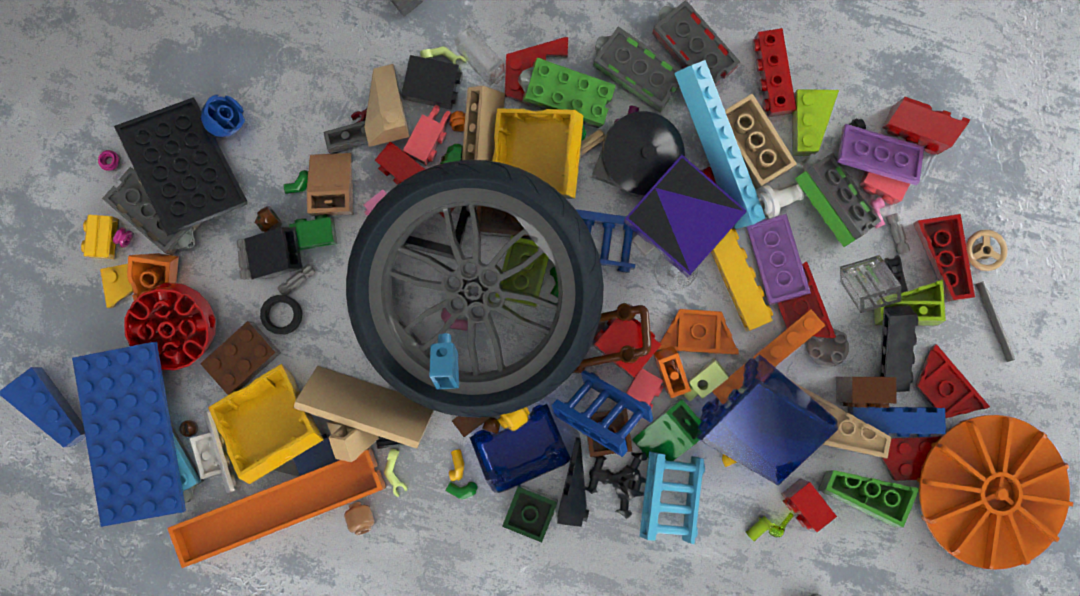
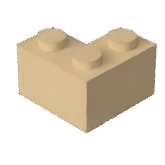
M331 420L327 422L331 433L328 438L335 459L352 462L379 439L377 435Z

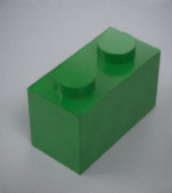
M327 215L315 216V220L307 221L306 218L294 220L295 223L289 224V227H296L300 250L337 244L334 220L327 217Z

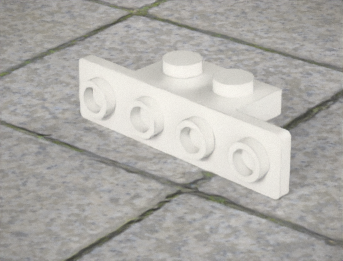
M206 411L203 414L209 433L188 439L199 478L201 480L221 473L226 493L234 492L236 481L233 474L230 475L228 466H230L228 455L224 454L222 446H224L223 437L221 434H218L210 411Z

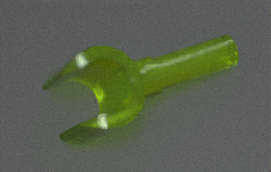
M790 512L780 526L773 524L769 534L776 538L782 537L786 525L794 515Z

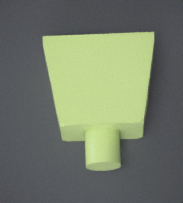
M713 358L689 379L691 391L683 395L689 402L698 395L703 399L726 381L729 375L720 363ZM701 380H706L707 384L705 386H700L698 382Z

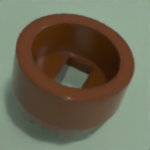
M489 418L484 422L482 429L498 434L500 423L496 418Z
M187 420L181 423L179 431L184 437H192L197 433L198 425L192 420ZM185 424H187V429H188V433H189V434H186Z

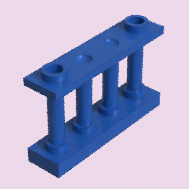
M575 209L585 222L590 234L594 223L603 224L604 234L600 255L601 266L618 268L617 271L630 273V270H634L636 264L629 263L633 232L635 231L624 223L627 216ZM615 226L623 227L625 231L621 262L608 260L612 229H615Z
M584 370L581 372L584 384L568 402L563 403L556 399L552 404L554 414L560 420L623 457L628 451L625 438L641 418L649 422L653 421L651 407L646 402H640L601 380L597 374ZM591 388L600 393L585 412L580 413L574 409ZM607 398L616 402L617 404L602 422L596 423L591 420L593 414ZM624 408L632 411L634 414L618 433L608 430L610 424Z

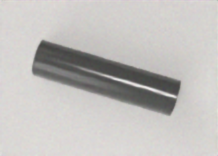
M365 121L323 132L329 153L368 143Z

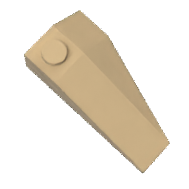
M393 64L373 69L365 120V132L369 147L410 137Z

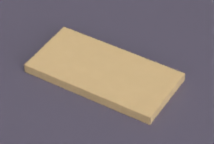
M320 366L316 367L294 404L295 409L414 448H418L434 413V410L415 403L397 391Z

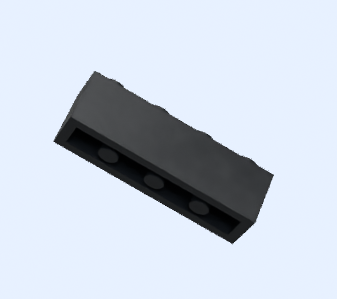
M910 306L884 307L879 377H896V392L910 391V383H913V372L911 371L912 364L915 363L913 348L917 343L915 326H918L919 320L917 313Z

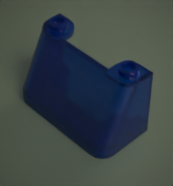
M547 404L535 406L530 413L528 422L515 431L507 428L498 432V434L492 435L489 431L480 430L469 437L485 480L494 493L509 490L518 486V484L520 485L564 466L571 460Z

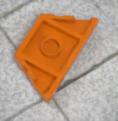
M679 309L660 341L662 345L658 348V350H663L673 346L676 351L739 355V350L736 348L730 329L727 327L726 320L721 311Z

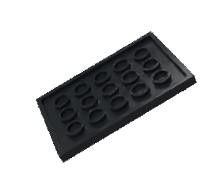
M194 97L114 126L167 236L247 205V199L214 135L209 133L203 126L201 110Z

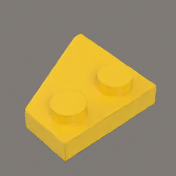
M128 264L100 269L106 307L109 309L115 307L116 303L133 293L131 283L128 282L127 278Z

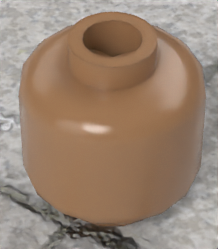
M356 502L349 505V510L344 513L349 532L355 533V535H362L372 530L371 527L375 521L369 505H362L361 502Z

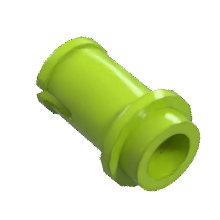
M765 515L762 518L758 517L759 520L746 531V534L754 542L767 530H771L770 527L773 524Z

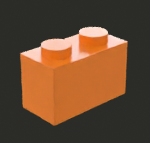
M671 346L655 352L653 355L663 380L665 391L670 398L690 392L691 390L679 354L675 348Z

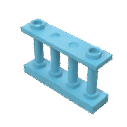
M649 452L639 537L655 541L658 533L682 535L683 541L695 544V538L698 535L697 518L702 475L705 472L703 458L691 456V463L667 461L665 454ZM664 470L689 471L688 484L664 482ZM665 490L687 493L686 505L661 503V492ZM659 513L685 514L683 527L658 524Z

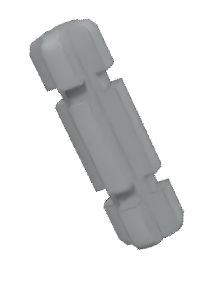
M895 213L887 216L888 224H891L890 230L894 242L898 245L896 246L897 252L899 254L909 252L910 247L905 241L907 238L903 226L899 223L901 221L899 214Z
M238 239L239 268H241L239 271L240 278L243 280L251 279L245 240Z
M310 264L305 265L302 271L296 272L286 280V283L283 282L278 286L279 292L282 295H288L291 289L297 288L307 280V277L310 278L315 274L314 268Z

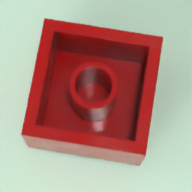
M800 478L781 493L785 498L783 500L785 506L798 515L796 520L808 531L811 529L817 533L837 517L809 481Z

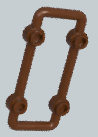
M622 303L617 307V310L601 313L600 322L617 318L630 321L636 314H640L643 347L636 349L633 346L626 345L617 353L583 359L573 373L579 374L585 370V367L616 361L632 364L639 357L647 355L651 350L648 309L643 305L632 306Z

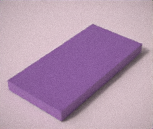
M845 124L842 127L837 163L917 186L920 183L924 146Z
M787 213L746 226L769 305L811 294Z

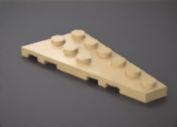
M770 371L758 431L888 458L891 442L889 435L845 412L815 393L778 374L776 371Z

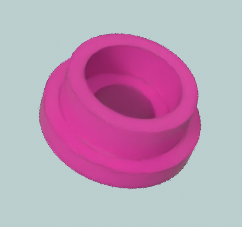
M112 150L103 151L98 157L99 166L106 171L115 170L120 162L118 154ZM108 158H112L111 164H107Z

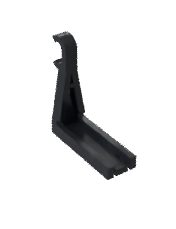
M462 206L455 229L460 247L468 217L471 218L470 212L466 210L467 206ZM409 236L404 243L405 247L455 259L452 248L449 245L414 236Z

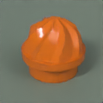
M455 111L451 114L449 125L452 126L453 131H464L466 113L463 111Z

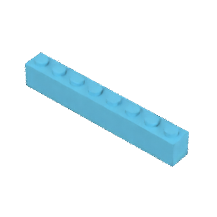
M706 60L675 72L676 79L717 185L747 210L734 225V229L750 226L765 219L763 208L761 207Z

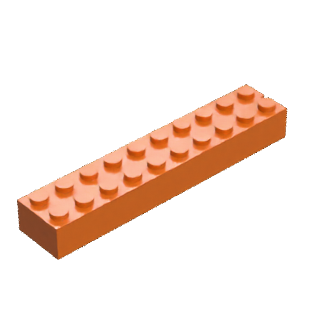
M372 448L365 450L352 462L343 460L334 462L168 527L167 529L181 567L185 568L385 489L386 485L380 470H375L378 464Z

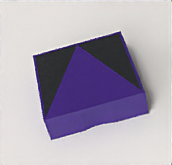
M681 155L627 215L624 223L646 242L655 246L665 259L688 278L747 210L687 158Z

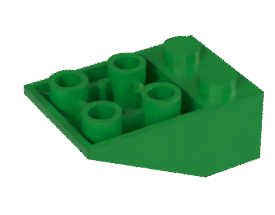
M679 398L632 440L642 452L646 453L647 458H649V452L665 454L667 461H674L710 431L683 399Z

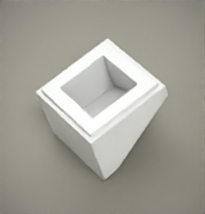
M639 235L632 239V243L644 257L656 248Z

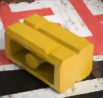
M87 215V220L83 223V230L86 232L85 240L81 243L83 256L98 259H115L116 244L113 243V238L118 229V218L103 215Z

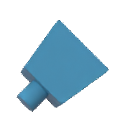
M447 333L439 334L438 343L431 344L429 377L437 389L459 388L458 351L454 343H451V335Z

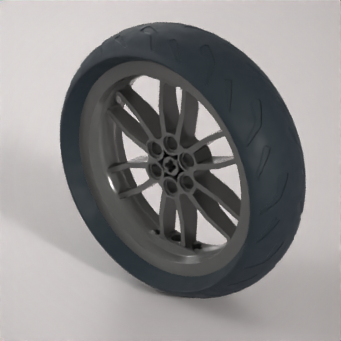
M487 160L452 161L427 168L405 179L390 190L367 216L356 236L348 261L346 276L347 308L354 334L366 358L379 375L399 393L426 408L449 415L478 418L503 415L528 407L552 393L571 376L587 354L596 335L603 306L604 284L599 254L592 235L578 212L561 193L542 179L520 168ZM468 206L470 209L473 229L472 257L465 258L455 234L451 208ZM477 206H487L507 212L515 216L524 227L521 232L502 247L487 265L481 262V231L476 210ZM439 212L444 213L448 240L458 264L457 270L450 268L430 255L407 248L404 245L405 241L419 225ZM524 234L529 235L539 247L538 251L523 263L502 272L501 268L497 265L498 262ZM399 252L424 261L444 274L442 281L420 279L395 270L394 266ZM542 253H545L554 263L556 269L558 302L554 303L531 293L504 289L501 282L526 268ZM467 263L474 264L476 268L474 274H469L466 271L465 266ZM487 271H493L496 274L495 281L491 282L486 279L485 274ZM392 277L416 286L445 291L447 299L424 311L406 326L394 309ZM450 277H456L459 280L458 287L455 288L449 284ZM470 285L472 287L477 286L479 288V290L477 291L479 294H477L476 292L472 294L470 292V289H472ZM491 292L498 293L500 301L497 303L492 302L489 294ZM454 298L462 300L463 307L461 309L454 307ZM506 298L526 300L555 310L556 313L551 326L546 327L520 316L504 305ZM474 306H480L483 309L482 316H476L473 313ZM446 308L451 317L439 333L426 344H422L419 338L412 332V328L425 317ZM495 310L519 325L544 333L545 337L528 355L506 367L503 362L500 338L490 312ZM459 316H465L468 319V351L473 372L459 370V388L437 389L429 377L430 353L426 349L438 340L439 334L446 333ZM484 322L493 343L498 370L480 372L475 345L477 323Z

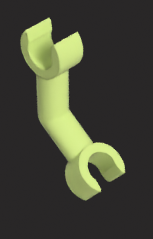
M444 46L420 51V55L423 58L432 59L433 57L443 55L453 64H456L457 60H462L466 63V59L463 56L455 55Z
M392 448L388 454L384 475L393 486L394 495L399 497L400 494L397 491V487L402 486L405 491L408 490V487L405 483L400 482L393 473L400 450Z

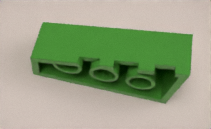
M831 470L826 471L818 490L893 527L904 528L919 488Z

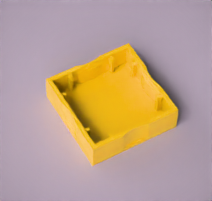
M497 108L494 132L495 150L492 161L527 171L551 185L565 198L575 199L584 115L576 110L546 109L530 111L526 109Z
M282 364L256 378L245 388L229 394L208 407L218 432L225 440L227 453L238 478L248 484L253 483L323 441L312 415L294 408L295 401L301 392L292 373Z

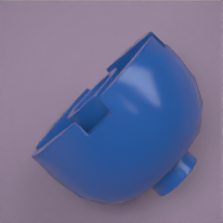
M214 95L203 106L201 121L204 128L212 135L230 137L238 132L244 124V110L232 97H218L219 95Z

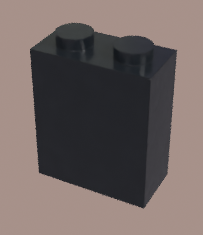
M410 55L401 96L403 100L431 106L438 105L441 108L452 110V105L457 103L458 92L455 91L457 84H461L463 72H460L459 65Z
M279 227L244 239L252 280L268 279L303 269L296 227Z

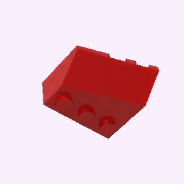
M903 97L892 106L882 128L887 130V133L891 136H900L906 139L905 141L924 146L925 152L938 155L954 145L970 122V119L963 117L962 120L951 117V112L945 110L933 111L932 107L928 104Z

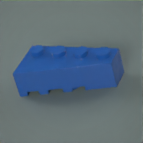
M42 367L29 368L0 390L1 397L63 448L75 446L85 438L83 422Z
M848 407V413L887 435L889 433H897V437H910V434H918V437H931V434H946L945 408Z

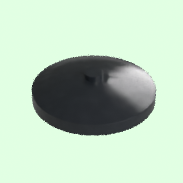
M648 111L630 113L616 121L608 130L602 146V161L610 180L621 190L636 196H645L681 155L685 157L684 143L677 128L665 117Z

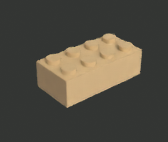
M753 93L725 110L748 173L756 189L766 185L797 165Z

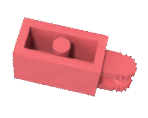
M438 105L433 107L428 117L422 114L403 149V152L426 166L429 161L433 162L435 159L438 144L444 142L447 136L445 126L452 114L450 111H446L440 123L435 121L440 111V106Z

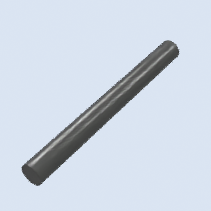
M985 281L977 283V288L1007 362L1013 361L1015 356Z

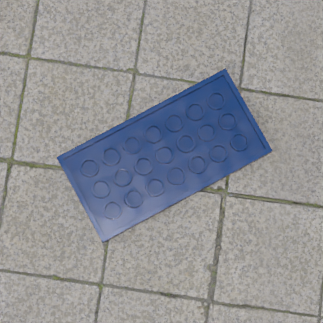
M157 342L73 357L72 361L101 527L185 512L186 507Z

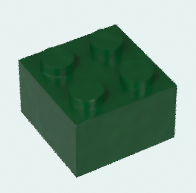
M518 484L502 527L542 543L558 500Z

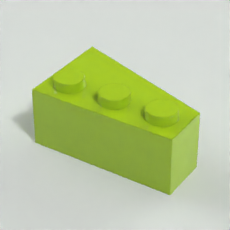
M796 90L794 93L796 110L792 113V156H810L819 152L839 90Z
M943 279L879 300L874 304L875 325H883L884 307L910 306L918 315V326H938L945 322Z

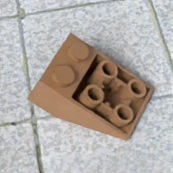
M352 153L310 155L307 183V213L309 215H354Z

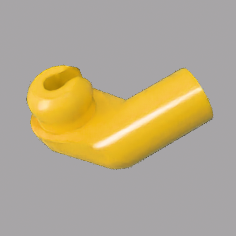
M461 449L451 452L455 470L448 472L451 481H459L463 478L465 464Z

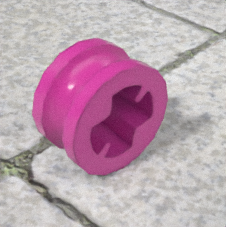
M121 227L114 235L113 243L120 244L122 248L127 247L132 240L133 232L126 231V228Z

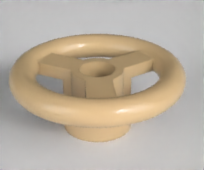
M977 231L971 235L966 243L969 262L979 270H995L1006 260L1007 244L1004 238L995 231ZM983 236V243L977 244L972 254L973 243L976 239ZM990 237L998 241L1001 254L993 250V247L990 245ZM983 248L987 249V254L983 252ZM990 257L997 260L990 265H984L976 261L977 259L985 260Z

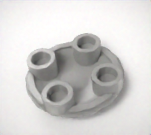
M833 328L836 338L833 339L812 336L807 341V352L810 358L815 363L824 367H833L841 364L849 352V343L844 332Z

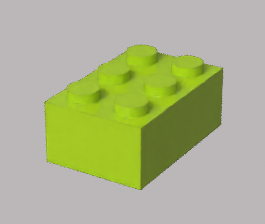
M520 238L507 250L502 272L526 261L538 251L539 247L534 241ZM542 253L526 268L504 279L501 282L502 287L539 296L549 257ZM496 293L495 297L500 299L499 294ZM506 298V301L533 308L537 307L536 303Z

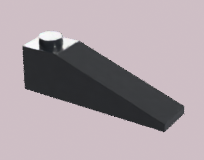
M576 436L557 514V524L582 527V523L587 522L589 510L586 509L581 438Z

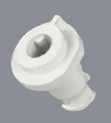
M794 182L772 189L769 185L756 189L763 212L768 218L778 216L780 208L790 205L796 200L801 201L803 199V190L799 184L795 186Z

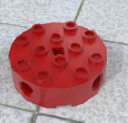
M166 282L151 287L131 304L124 318L125 337L129 346L157 342L161 368L163 370L175 371L190 366L210 348L216 334V318L210 303L198 291L184 284Z

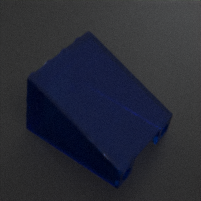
M759 354L755 359L752 357L744 365L743 385L738 390L734 389L723 405L719 404L718 398H715L712 402L708 401L702 407L701 421L698 426V439L779 486L838 430V422L835 417Z

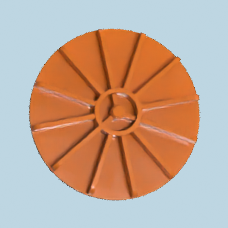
M983 415L960 421V423L949 429L946 434H943L937 442L931 444L932 449L926 457L920 478L917 477L922 512L921 518L925 521L934 539L949 554L975 567L990 570L1007 569L1022 564H1030L1031 560L1044 552L1053 541H1059L1060 538L1057 535L1065 522L1069 506L1073 507V502L1070 501V483L1067 473L1069 465L1063 461L1060 453L1047 437V434L1017 418L1003 415Z

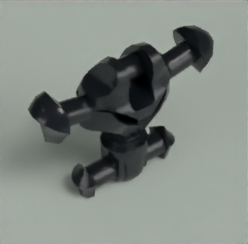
M631 452L634 458L630 466L626 465L623 470L616 473L611 472L610 469H602L604 460L607 459L604 455L594 456L596 458L595 464L589 471L590 482L588 487L585 486V490L591 494L598 493L596 490L598 481L604 485L612 484L618 499H621L620 509H617L615 512L623 515L626 519L630 518L632 512L628 510L629 500H632L634 497L644 496V492L640 491L642 483H646V478L641 475L638 467L641 461L647 460L646 453Z

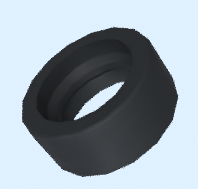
M275 295L263 303L260 310V319L262 325L268 331L274 334L286 335L299 327L302 321V309L295 299L286 295ZM280 302L290 305L294 313L291 323L284 327L275 326L269 317L271 308Z

